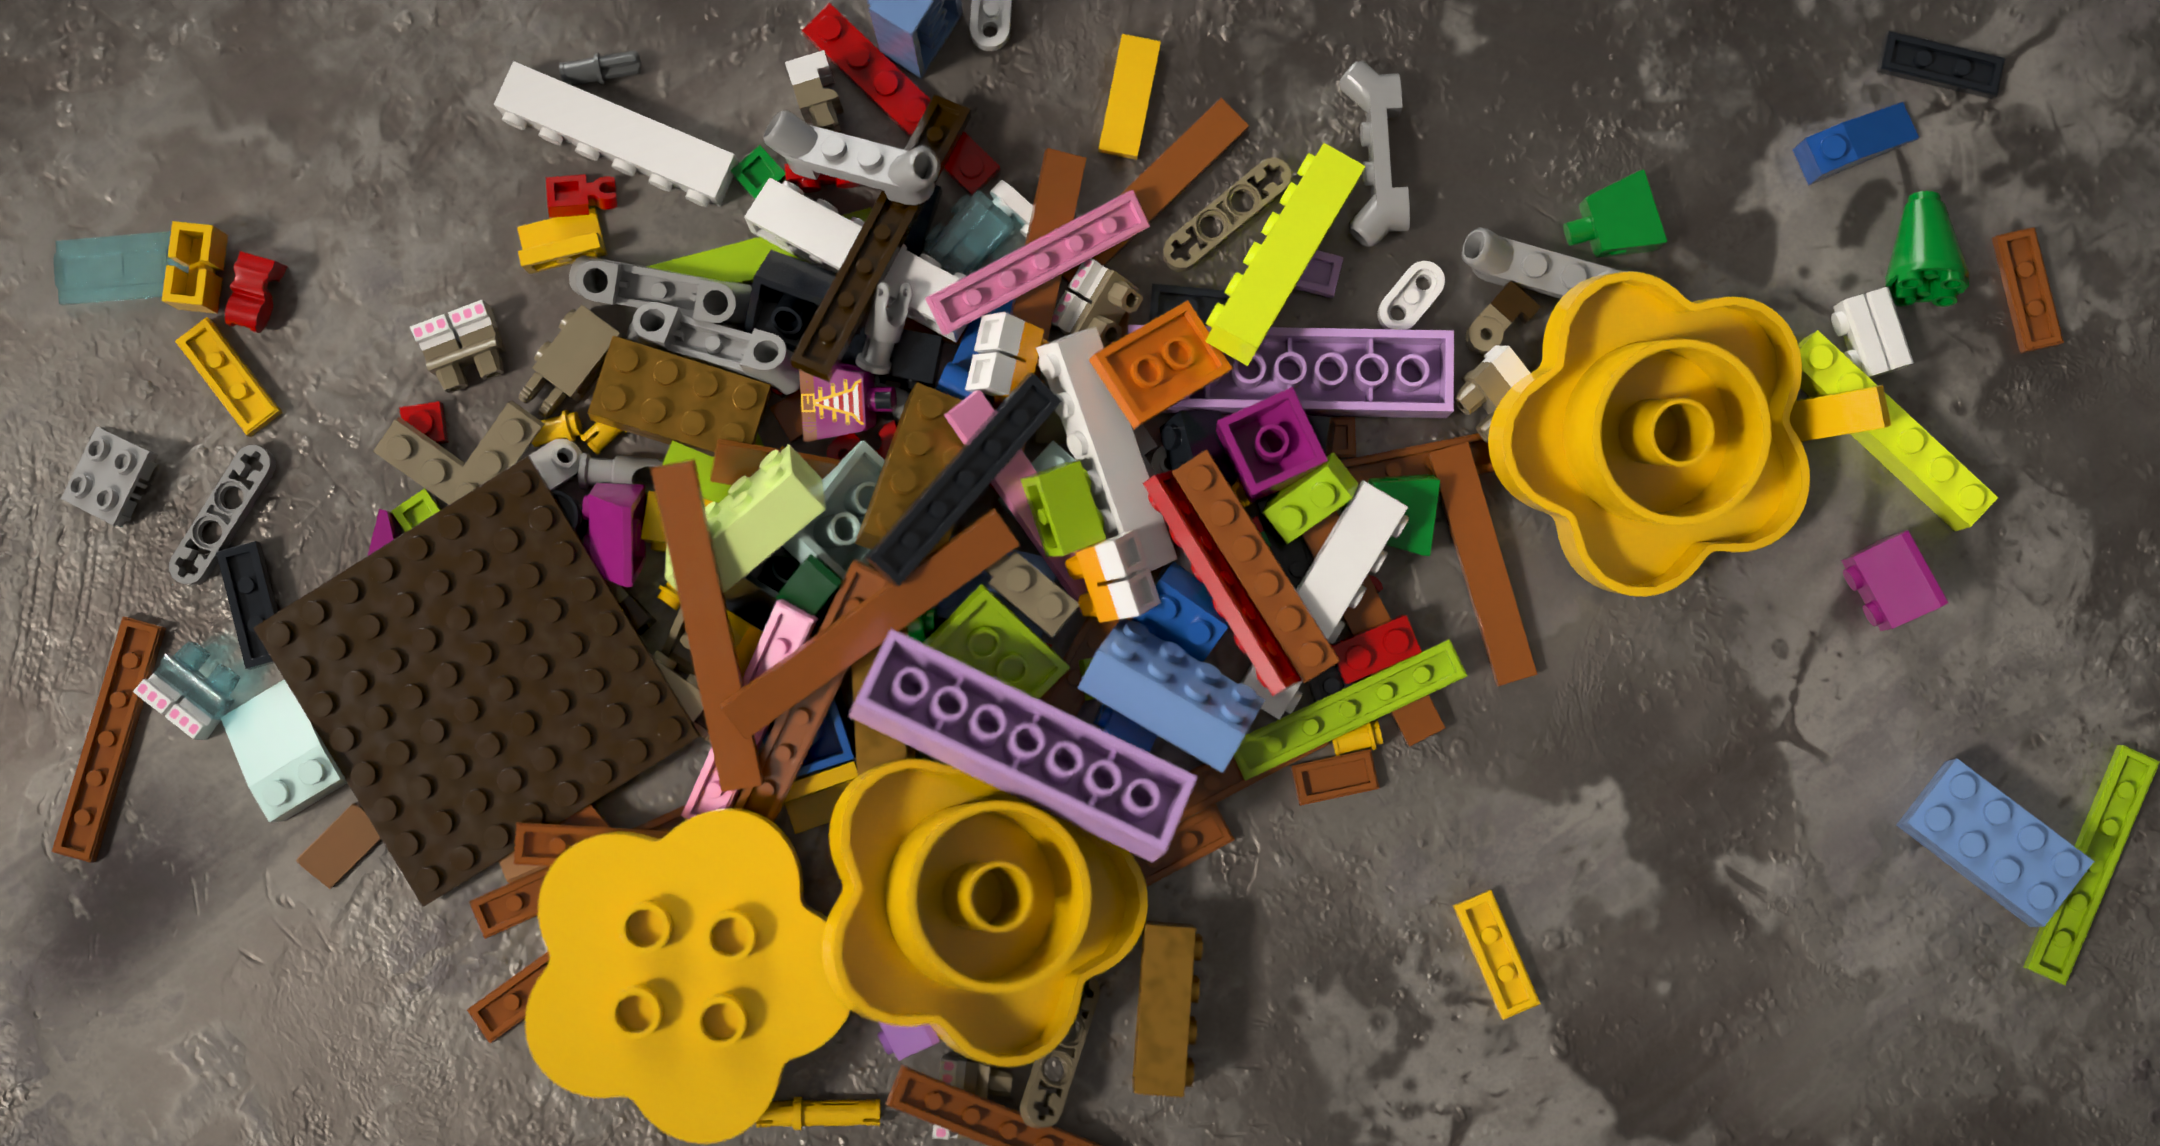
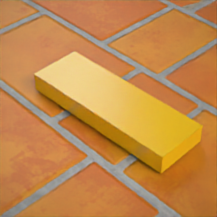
M1122 34L1098 152L1137 160L1161 41Z
M204 318L175 340L247 436L252 437L283 413L211 318Z
M1883 385L1796 400L1789 419L1792 428L1801 442L1891 426Z
M1487 890L1452 905L1502 1020L1541 1004L1492 890Z

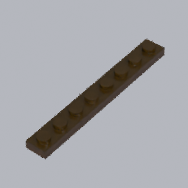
M934 94L904 150L910 151L924 146L935 152L940 161L939 178L971 118V109ZM881 191L790 359L793 368L830 382L874 300L878 285L887 276L926 201L917 205H906L888 200L885 191Z

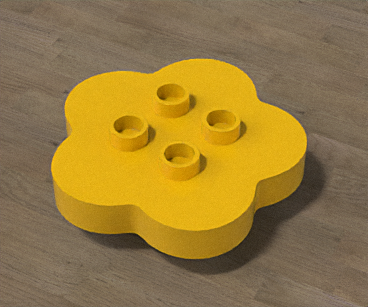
M1618 272L1586 279L1571 288L1553 309L1544 333L1541 365L1538 369L1518 381L1505 394L1495 409L1488 435L1489 455L1494 471L1503 486L1516 499L1533 509L1549 514L1554 519L1558 539L1565 557L1583 579L1600 589L1629 596L1647 597L1665 593L1691 577L1712 552H1748L1766 547L1784 536L1799 519L1808 498L1810 470L1804 447L1789 420L1791 410L1798 396L1802 378V360L1796 337L1787 322L1777 312L1756 300L1743 297H1721L1690 302L1669 283L1641 272Z
M909 759L875 766L856 777L845 788L835 805L830 823L829 839L832 858L841 878L843 890L824 928L821 950L822 962L827 980L834 993L849 1009L862 1017L895 1026L929 1024L950 1048L964 1057L996 1066L1011 1067L1025 1065L1044 1057L1064 1039L1077 1015L1085 982L1120 962L1131 951L1142 933L1148 909L1147 887L1139 865L1128 850L949 764L944 765L928 760Z
M723 808L708 811L684 821L663 839L634 832L620 831L600 834L585 839L566 850L554 862L545 876L539 895L538 918L542 937L550 955V961L535 984L526 1009L525 1032L530 1052L543 1073L563 1089L593 1098H630L653 1125L676 1139L690 1143L710 1144L731 1139L746 1131L756 1123L771 1103L781 1082L785 1063L788 1060L807 1054L827 1042L840 1029L851 1010L834 993L824 972L821 950L824 928L828 918L809 906L804 899L802 867L796 849L781 828L758 813L739 808Z

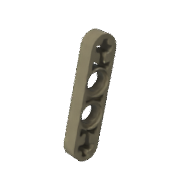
M1276 157L1263 160L1172 234L1165 242L1163 248V260L1166 265L1177 272H1184L1193 268L1281 196L1289 186L1292 177L1288 164ZM1266 169H1269L1271 172L1281 171L1282 174L1279 179L1281 184L1277 186L1274 182L1269 183L1262 190V194L1267 197L1261 199L1258 190L1249 182L1254 180L1257 187L1265 180ZM1238 192L1248 193L1254 202L1252 209L1243 213L1236 211L1231 205V198L1234 194ZM1207 217H1215L1221 221L1223 232L1214 238L1206 237L1200 230L1201 222ZM1193 230L1197 241L1206 247L1200 250L1198 243H1196L1188 251L1189 260L1185 261L1181 257L1174 260L1172 258L1174 254L1173 245L1177 243L1178 246L1184 247L1192 239V236L1187 232Z
M1095 977L1089 978L1083 985L1082 990L1087 993V997L1080 999L1078 1011H1081L1082 1015L1077 1013L1073 1022L1076 1028L1074 1039L1070 1042L1062 1040L1051 1052L1034 1062L1020 1105L1022 1119L1032 1128L1039 1129L1053 1126L1058 1122L1062 1114L1100 996L1099 983ZM1051 1057L1058 1059L1063 1066V1075L1058 1081L1050 1080L1045 1074V1064ZM1040 1084L1044 1088L1056 1089L1057 1092L1056 1094L1050 1093L1046 1095L1044 1107L1049 1109V1114L1040 1116L1038 1119V1111L1033 1109V1104L1042 1102L1046 1092L1045 1089H1038Z

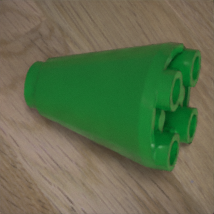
M1920 191L1913 193L1908 197V203L1904 206L1886 274V287L1889 288L1894 305L1908 306L1915 302H1932L1940 307L1951 306L1958 302L1957 295L1963 293L1969 287V271L1946 205L1941 201V195L1937 192Z

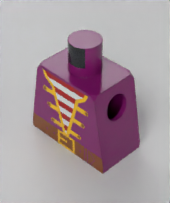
M840 363L830 382L799 370L803 442L866 431L876 426V412L896 410L897 394L895 388L875 387L874 374L858 366Z

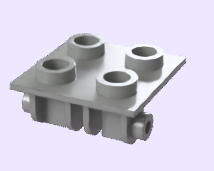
M96 426L61 499L113 526L123 527L125 521L130 522V517L137 505L136 502L130 500V497L138 500L142 498L141 495L133 492L135 486L143 489L147 488L146 484L138 480L139 478L146 481L149 480L154 468L158 465L155 462L157 454Z

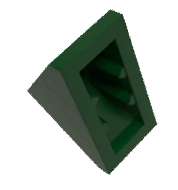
M810 554L775 598L778 600L783 599L816 617L834 601L842 581L815 556Z

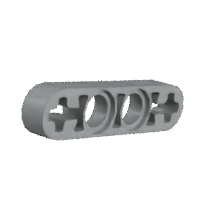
M247 445L241 448L235 455L170 559L169 572L177 582L196 586L204 583L209 578L218 563L216 552L228 548L275 472L276 460L269 450L257 445ZM261 454L259 462L264 465L262 470L251 471L246 479L254 482L253 486L250 488L247 484L235 480L237 474L246 478L251 470V466L247 463L250 456L258 458ZM232 487L240 488L244 495L242 504L236 509H228L224 504L225 492ZM216 521L222 528V535L217 542L207 544L202 537L203 527L209 522ZM194 543L202 549L211 551L209 556L204 554L198 555L194 562V565L198 568L195 575L188 573L184 576L186 573V568L182 566L184 560L193 561L199 553L198 550L192 549Z

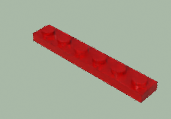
M829 2L802 29L803 35L819 51L824 50L826 57L911 138L931 99ZM963 131L943 170L973 198L1001 169Z
M1174 470L1152 476L1143 483L1148 491V499L1151 505L1162 514L1170 527L1171 538L1184 550L1189 558L1193 574L1200 582L1204 583L1211 594L1215 610L1228 622L1234 632L1237 646L1248 655L1256 668V676L1259 682L1266 689H1269L1272 696L1300 682L1302 679L1172 474Z

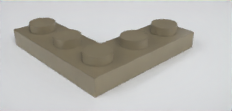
M511 400L506 404L467 462L464 463L408 422L398 417L393 421L373 452L450 505L517 463L545 424Z

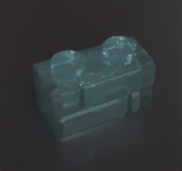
M978 190L972 197L965 194L952 208L951 212L955 216L944 227L941 223L937 224L926 236L924 242L928 245L924 251L926 255L938 261L942 266L941 269L952 275L959 272L967 276L977 271L1015 229L1014 221L981 191Z

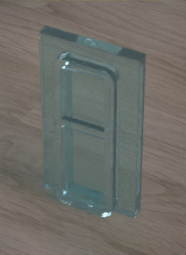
M171 231L55 241L56 253L53 257L55 286L58 288L59 304L72 305L162 297L166 265L176 266L180 269V264L168 257Z

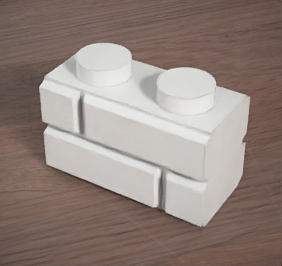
M1888 287L1845 299L1833 306L1835 313L1831 315L1832 326L1835 333L1839 337L1843 336L1848 350L1844 355L1870 379L1903 369L1914 363Z

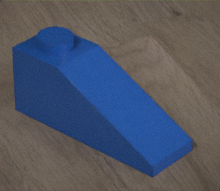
M1901 102L1842 122L1811 135L1792 150L1808 185H1811L1913 142L1919 136L1904 103Z

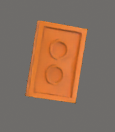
M1188 300L1098 351L1089 359L1133 429L1218 380L1233 369L1222 351L1205 342L1209 331Z

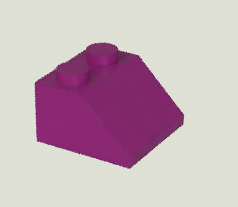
M1293 387L1217 421L1216 432L1250 504L1290 486L1328 462Z
M596 483L589 496L585 495L583 499V519L589 520V535H585L583 544L605 579L623 587H632L646 563V542L641 539L645 516V485Z
M1908 530L1884 537L1841 560L1846 568L1843 570L1846 582L1852 590H1858L1865 603L1863 605V612L1866 618L1874 627L1878 626L1880 631L1894 629L1948 604L1946 597Z

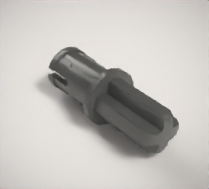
M637 51L600 56L598 52L594 53V57L559 63L562 82L572 86L598 81L603 85L607 79L639 74L642 68Z

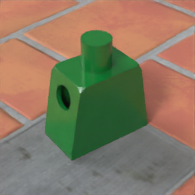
M1644 169L1587 196L1579 204L1582 218L1563 224L1565 238L1569 246L1590 241L1596 258L1653 252L1659 250L1668 242Z
M1429 474L1370 478L1368 480L1369 484L1408 507L1404 515L1408 516L1409 519L1403 531L1397 538L1390 536L1385 545L1423 556H1430L1440 479ZM1348 502L1342 506L1341 514L1347 506Z

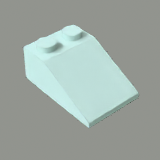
M864 440L860 441L822 479L826 509L782 546L801 564L812 554L842 582L854 559L868 565L869 562L864 557L871 550L855 544L879 478V471H881L885 460Z
M285 680L280 681L221 717L247 785L269 822H284L347 784L343 774Z

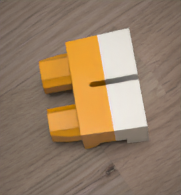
M1006 312L983 315L974 351L981 354H975L972 357L965 390L972 393L981 390L983 394L1000 398V401L1003 402L1028 373L1035 374L1036 365L1039 366L1040 359L1036 347L1049 343L1043 339L1044 330Z
M1136 529L1082 548L1075 552V556L1065 561L1069 577L1073 580L1084 578L1088 591L1079 595L1078 603L1080 604L1083 616H1097L1100 623L1140 616L1161 603L1150 569L1136 571L1148 564Z

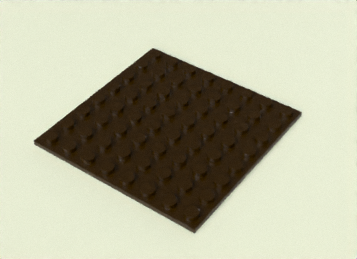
M526 456L253 627L422 907L430 904L514 852L517 822L557 825L700 737L696 727L530 456Z

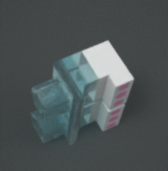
M188 641L175 655L165 654L157 670L149 679H143L133 692L159 713L166 714L165 717L192 739L207 740L221 721V717L227 713L235 702V699L230 694L234 691L240 676L225 665L219 664L208 678L205 677L198 670L209 658L210 654L198 643Z

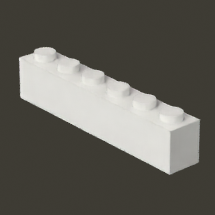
M513 61L494 103V106L503 115L502 120L515 128L524 130L526 125L540 130L538 135L553 144L561 145L562 141H566L577 146L575 151L586 158L597 161L599 156L613 161L612 167L630 176H634L636 171L650 177L648 181L650 184L668 192L671 191L672 187L687 192L685 195L686 199L703 207H707L709 202L721 206L733 179L730 171L739 163L735 154L515 61Z
M770 177L744 216L753 234L764 238L807 263L838 273L865 223L856 217H852L849 220L839 215L838 210L823 199H818L815 202L807 198L798 186L789 181H783L781 184ZM903 244L883 281L890 288V298L887 306H890L897 299L900 286L903 283H909L913 290V296L907 316L943 335L925 297L962 279L966 275L959 272L952 275L941 269V264L926 254H921L918 257L907 251V247ZM967 324L943 336L957 342Z
M1097 327L1075 332L1036 347L1040 358V369L1047 378L1051 391L1062 401L1055 411L1063 423L1067 435L1068 448L1074 455L1075 460L1081 461L1082 467L1090 476V492L1095 506L1103 515V531L1106 539L1136 529L1148 563L1136 571L1149 568L1151 572L1177 560L1163 516L1151 505L1148 499V491L1143 485L1149 479L1131 424L1089 361L1095 353L1104 349Z
M1364 480L1360 482L1353 499L1348 502L1296 589L1331 644L1336 641L1345 625L1340 619L1347 607L1349 606L1354 609L1364 595L1366 587L1361 584L1368 572L1371 571L1375 574L1383 564L1388 553L1382 549L1390 536L1397 538L1409 519L1408 516L1404 515L1408 508L1406 505ZM1251 663L1240 682L1251 687L1258 696L1265 699L1261 709L1279 720L1284 711L1289 714L1293 712L1303 694L1298 691L1299 686L1303 682L1301 680L1289 689L1272 696L1269 689H1266L1259 682L1253 663Z

